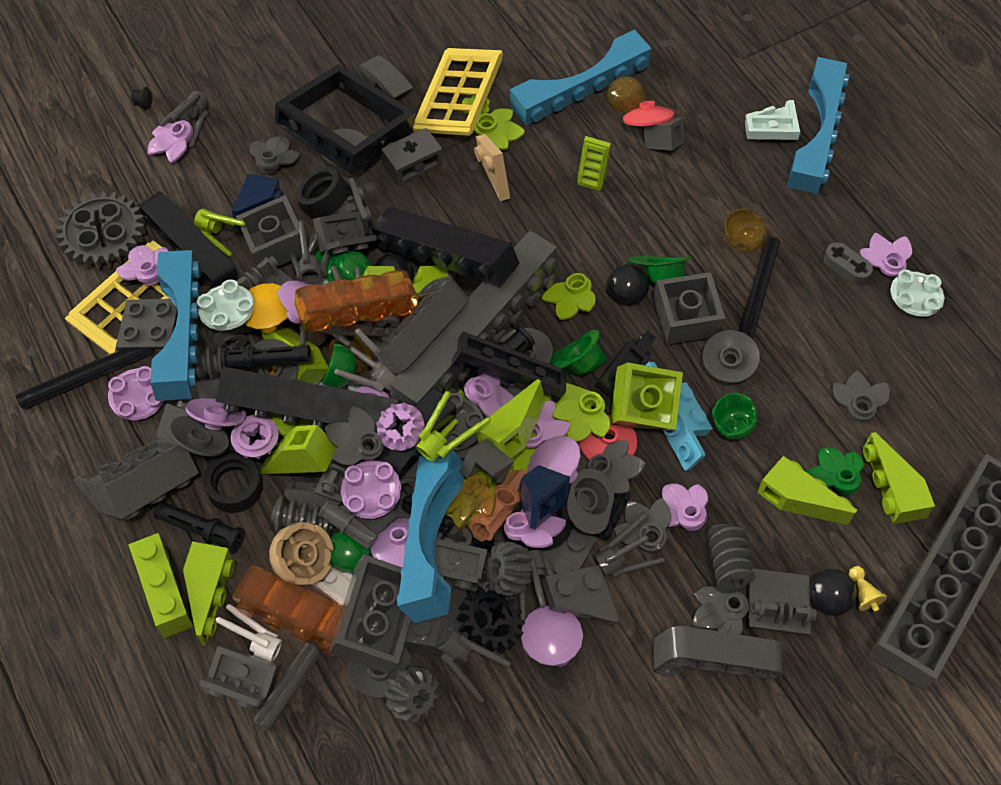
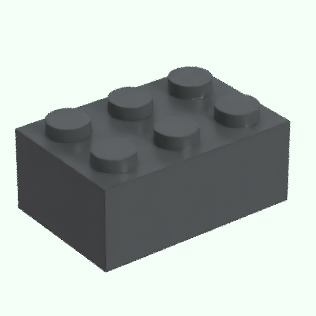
M363 554L354 568L328 654L388 674L399 664L411 621L397 606L402 567Z

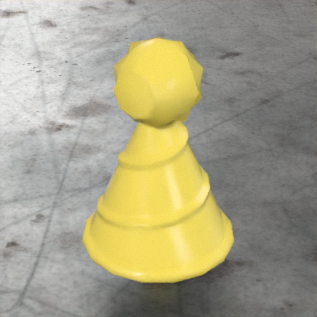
M860 566L851 568L849 576L855 583L857 582L859 610L864 611L872 608L874 612L879 611L878 605L887 599V595L881 593L872 584L864 580L866 573Z

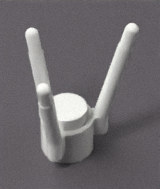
M227 604V610L258 633L254 634L221 617H217L216 622L251 640L250 651L254 652L253 656L274 662L280 652L283 641L278 638L277 634L268 631L231 604Z

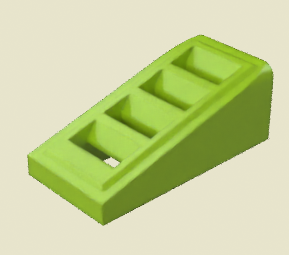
M585 136L578 171V185L598 191L602 189L607 177L611 143Z

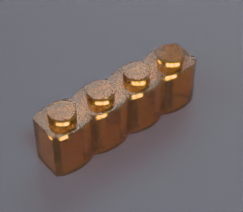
M395 270L380 276H361L352 281L336 280L325 285L313 284L303 286L295 290L294 305L305 331H322L332 325L350 326L359 320L377 321L387 315L405 316L416 307L418 296L407 271Z
M250 565L232 596L237 605L236 609L240 613L248 617H252L254 614L264 618L263 622L276 630H280L281 627L292 631L291 635L301 642L307 643L308 640L319 643V649L328 654L343 605L334 603L298 585L288 583L280 577L254 565Z

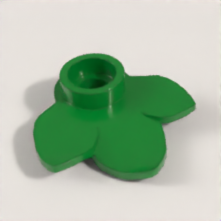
M824 447L818 453L820 465L805 471L813 478L823 481L828 488L834 487L838 493L850 495L861 486L862 477L860 473L864 468V462L855 451L843 455L835 448Z

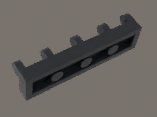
M464 331L459 336L457 351L451 362L453 365L458 366L461 361L476 366L475 373L482 375L486 370L502 376V383L507 385L513 380L529 386L539 379L541 380L543 392L551 394L550 400L555 403L565 394L566 370Z

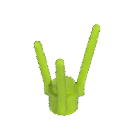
M200 209L195 216L194 225L220 251L231 257L232 253L211 234L218 233L223 223L232 226H245V222L218 215L207 209Z
M446 391L426 427L418 435L421 441L415 447L423 457L433 463L438 457L443 459L452 449L491 422V418H485L446 445L447 440L445 437L457 425V419H453L441 433L436 430L430 433L450 397V392Z

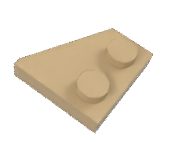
M486 134L476 136L477 147H474L478 162L482 163L499 200L510 199L503 153Z

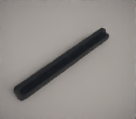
M772 236L766 238L740 328V332L745 333L752 339L755 335L780 245L779 238Z
M120 349L16 394V400L22 409H26L154 353V349Z

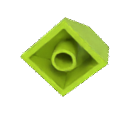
M625 363L618 366L610 424L643 429L676 430L683 372L633 363Z

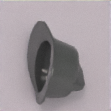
M590 468L580 471L575 481L571 483L568 490L567 513L575 527L584 533L591 535L599 534L607 527L614 501L613 485L609 478L601 471Z

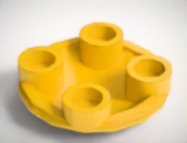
M273 283L260 284L248 290L251 292L255 303L250 319L244 323L246 326L261 329L263 333H271L276 330L277 325L287 319V310L277 294L281 287L280 285Z

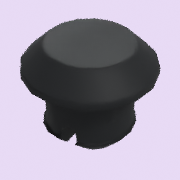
M146 86L142 90L134 89L131 92L132 103L134 105H141L146 110L151 106L152 92Z

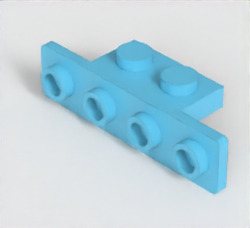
M648 362L645 365L658 368L655 362ZM687 382L681 385L676 430H663L683 469L686 471L691 470L705 457V452L696 436H706L713 429Z

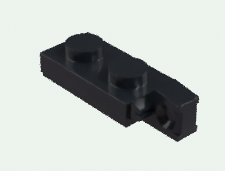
M648 330L643 335L641 334L637 340L632 337L624 344L596 384L613 398L617 367L625 363L645 366L651 359V353L647 349L656 337Z

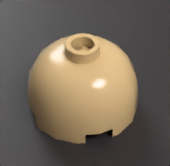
M304 522L293 523L281 529L273 538L269 549L270 563L274 572L288 583L294 585L314 584L322 580L331 569L329 562L331 559L330 551H334L333 544L329 535L321 526Z

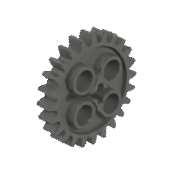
M102 191L100 197L96 198V195L91 193L89 200L81 196L82 203L71 202L73 209L63 210L66 217L58 218L60 225L56 226L55 229L58 233L56 239L62 253L66 254L68 260L73 259L77 266L83 262L86 269H89L95 263L97 270H99L102 263H106L108 268H111L112 261L116 260L117 263L122 264L121 257L125 256L128 258L129 251L138 246L137 243L144 242L142 234L146 233L144 226L146 222L140 208L136 207L133 200L128 201L126 195L118 199L116 192L107 197L105 191ZM96 213H99L103 234L106 238L107 246L104 248L95 216Z

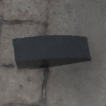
M435 388L416 406L423 416L424 428L443 397ZM449 399L430 433L434 430L441 433L456 418V405ZM402 422L396 429L402 436L403 426L407 422ZM384 445L382 453L373 461L389 463L400 478L422 455L416 449V445L403 451L391 450Z

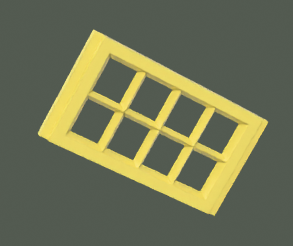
M447 48L415 118L414 132L427 128L430 133L470 136L474 131L502 62V50ZM451 62H468L464 71L448 70ZM473 63H489L486 72H470ZM445 77L461 78L458 87H445L441 85ZM467 78L483 79L480 88H463ZM438 93L454 94L451 103H435V99ZM460 94L476 95L473 105L456 104ZM431 109L447 110L444 120L427 118ZM453 111H469L466 121L449 120Z
M155 241L146 244L153 252L163 248ZM115 271L72 309L65 319L105 352L111 354L120 350L116 349L117 339L103 330V328L115 318L122 322L123 314L121 312L125 309L126 301L140 300L138 297L150 286L164 295L161 299H170L162 292L161 286L158 283L154 285L143 284L132 293L120 284L124 279ZM115 288L128 297L116 309L103 300ZM97 304L111 313L99 325L85 316Z

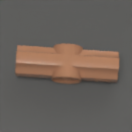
M524 469L513 470L501 485L494 488L489 500L469 524L468 528L472 531L473 537L481 542L493 539L506 523L507 517L513 514L521 500L519 485L523 475L528 473Z

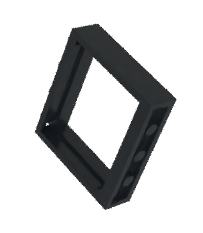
M339 64L275 103L276 125L352 175L382 154V148L413 133L415 112ZM339 89L390 123L354 146L302 111L334 90Z

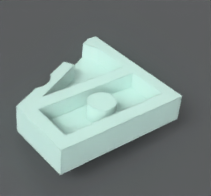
M794 100L786 101L785 107L779 109L771 106L763 111L746 114L745 128L747 139L798 140L800 128Z

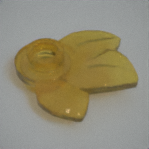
M475 474L467 478L463 488L447 509L446 514H452V519L459 529H463L476 511L487 517L493 515L496 506V494L491 490L488 479L482 474Z

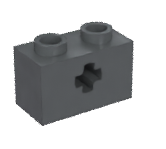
M427 128L413 132L409 136L390 143L381 149L383 166L398 186L443 165L442 148Z

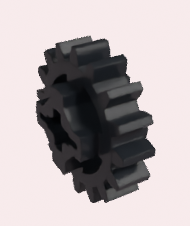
M479 587L475 593L471 591L458 607L461 612L456 617L458 621L464 622L459 631L467 632L469 635L467 638L470 641L474 640L476 644L486 647L491 652L497 650L499 654H503L507 648L511 650L518 642V639L524 633L521 628L525 621L518 619L522 610L514 609L515 599L507 601L502 594L497 595L495 591L490 589L485 592L483 587Z

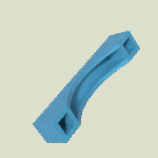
M632 30L614 39L605 57L583 73L558 80L530 79L510 89L509 107L525 126L538 122L547 115L561 111L564 107L576 101H581L596 91H601L605 87L617 81H622L637 71L644 70L649 66L652 48L635 30Z
M817 57L808 92L815 101L819 111L820 131L806 146L796 151L788 179V188L818 194L821 184L826 185L830 170L825 169V167L830 165L834 150L829 148L830 145L834 146L838 133L837 130L833 129L834 126L838 127L842 111L837 110L838 107L842 108L846 93L841 91L846 89L850 74H845L847 63Z
M192 250L158 252L157 275L161 290L178 309V316L171 338L164 348L152 359L150 383L156 401L192 399V386H197L196 369H193V364L198 363L197 347L194 346V341L199 340L198 325L194 324V322L199 319V307L195 299L200 296L199 282L196 281V278L201 277L200 262L194 261Z
M453 449L443 459L438 457L433 463L425 457L419 456L418 468L415 473V488L412 495L411 515L408 520L409 529L407 542L405 543L404 563L401 569L400 590L397 596V606L414 623L448 615L451 586L443 579L438 569L435 551L437 534L442 519L453 499L463 488L464 475L459 472L463 461Z

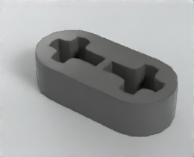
M838 242L830 244L826 249L824 263L830 269L855 285H862L868 282L873 267L867 259L845 244ZM861 269L862 271L859 274L855 272Z

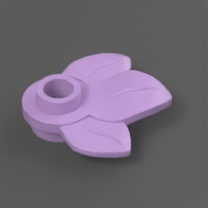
M181 120L174 124L166 123L164 126H158L152 132L155 138L148 145V155L152 156L166 152L170 163L177 161L187 150V144L193 139L194 133L191 124L188 121Z
M874 233L870 240L869 248L860 249V255L867 259L873 267L879 268L885 275L897 277L901 270L906 269V261L912 255V247L910 241L905 236L897 239L892 244L878 233Z
M146 245L136 246L129 252V262L117 267L116 271L124 280L138 279L144 285H154L159 282L157 275L158 252H168V249L163 247L153 252Z
M485 370L482 375L479 374L478 377L469 379L465 383L464 391L467 398L474 404L479 405L484 415L489 417L513 399L514 396L499 385L500 375Z
M553 401L545 402L532 432L536 437L529 439L526 448H536L548 439L567 434L570 423L556 420L552 417L555 410Z
M679 484L665 485L662 489V496L671 512V523L668 527L681 525L689 531H696L702 528L707 520L705 506L708 502V495L706 490L699 484L692 486L689 490Z
M522 509L521 512L513 513L507 517L504 524V532L512 540H521L525 545L533 548H544L553 544L552 537L558 535L563 530L566 521L562 518L550 516L535 529L530 527Z

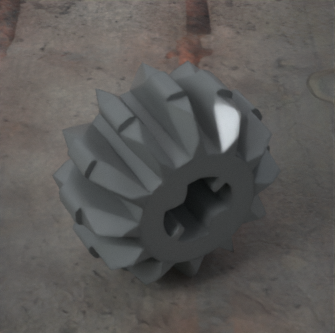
M513 542L499 543L498 546H493L491 555H487L488 564L485 567L487 569L485 581L489 582L490 590L496 591L497 594H502V596L518 595L519 592H525L526 584L531 583L530 572L533 571L530 567L532 557L528 556V549Z
M407 665L405 670L397 669L395 679H388L391 687L383 692L389 698L385 705L396 718L401 721L417 723L420 717L428 718V710L430 708H436L433 702L434 699L440 696L436 690L439 682L432 677L433 674L423 667Z

